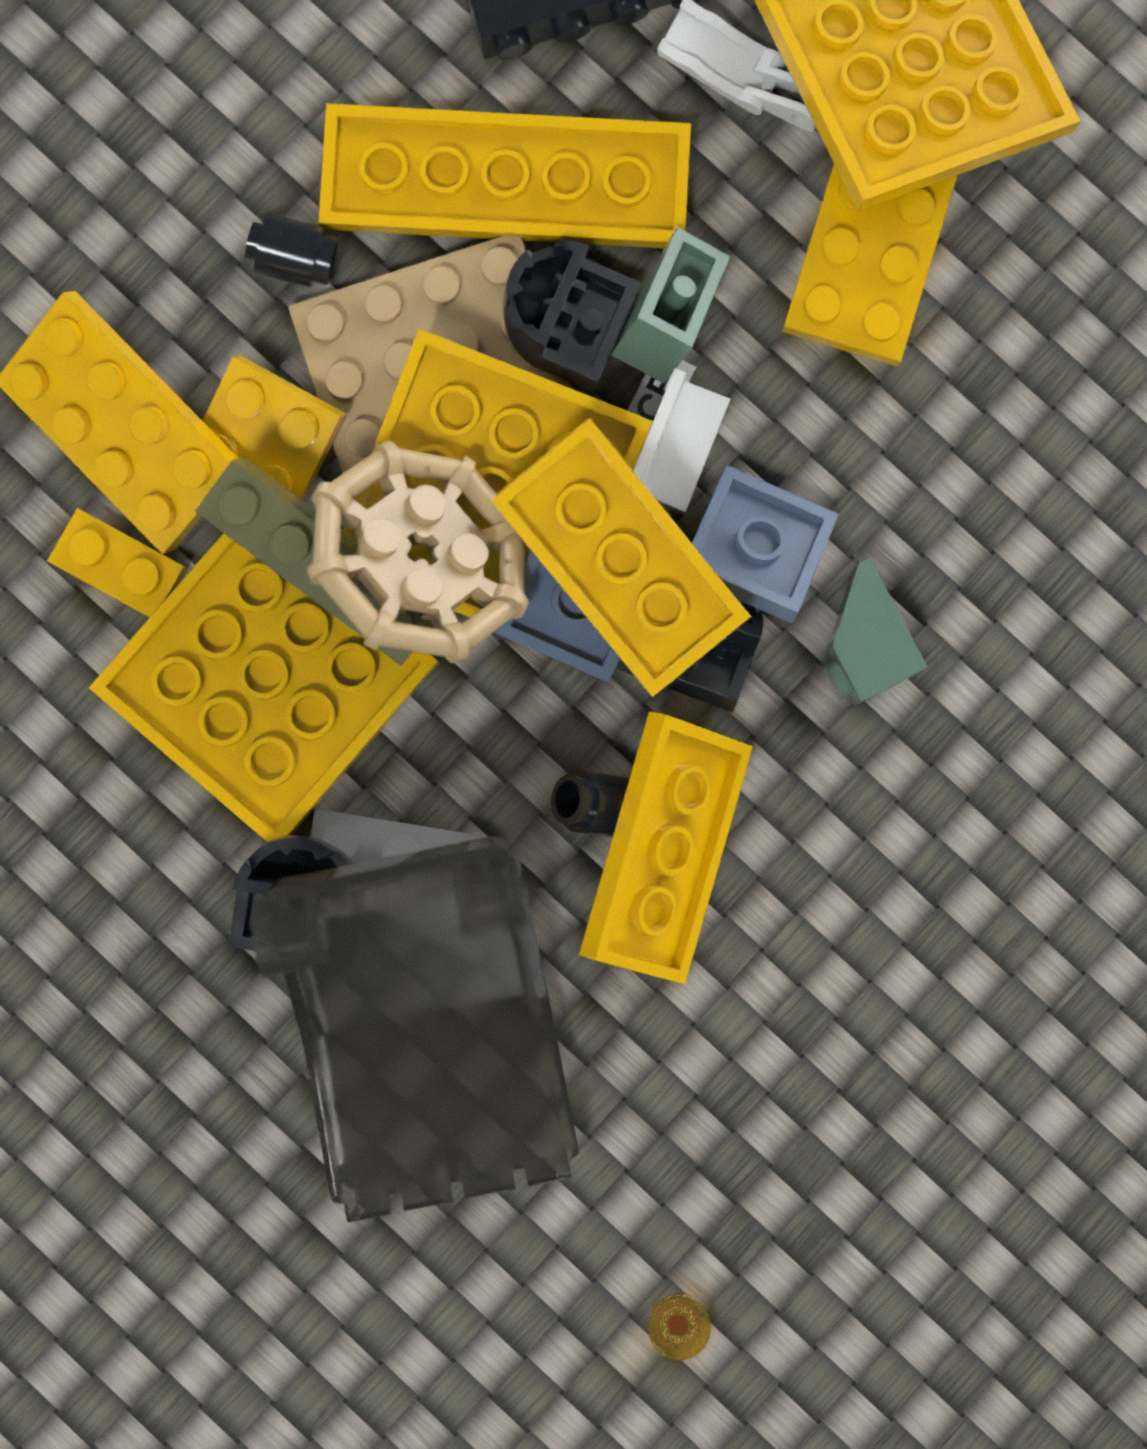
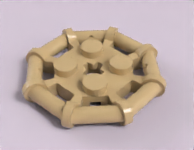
M388 441L378 443L375 446L374 453L333 481L321 482L312 494V501L316 506L313 561L307 568L311 583L321 585L366 638L363 643L364 645L373 650H376L378 646L444 656L450 663L467 660L471 649L510 619L523 617L529 605L528 598L524 595L525 542L490 501L496 493L474 468L476 461L467 456H464L462 460L401 449L397 448L394 442ZM404 475L447 484L442 492L430 485H421L415 489H410L406 486ZM378 480L386 496L369 509H365L353 500L355 496ZM461 493L467 497L491 527L481 531L456 503ZM341 525L355 530L354 540L357 539V551L354 555L343 556L339 554ZM410 542H418L425 545L430 550V557L434 563L429 565L424 559H419L416 562L409 559L407 553L412 547ZM500 549L499 583L483 577L484 564L488 559V552ZM357 577L382 606L379 612L359 591L351 579ZM471 597L484 608L462 624L458 622L452 610ZM408 610L424 613L421 618L431 620L433 628L394 622L397 614L405 615Z

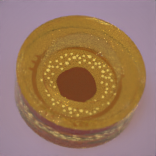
M673 1293L661 1298L651 1309L648 1317V1333L651 1343L660 1354L672 1360H687L698 1355L706 1347L711 1334V1323L705 1307L699 1300L688 1294Z

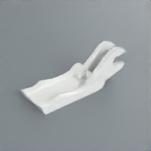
M692 0L682 1L680 10L670 29L657 48L658 55L752 114L761 115L762 111L765 110L803 130L813 132L816 126L806 105L772 93L774 88H777L803 101L790 73L784 71L786 64L780 52L750 39L717 14L705 10Z

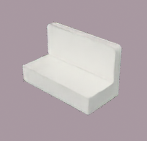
M675 368L633 472L662 507L685 515L730 403V398L685 381L687 372Z

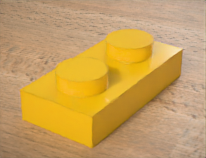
M79 508L74 512L47 560L54 566L149 618L180 584L188 570L183 565Z

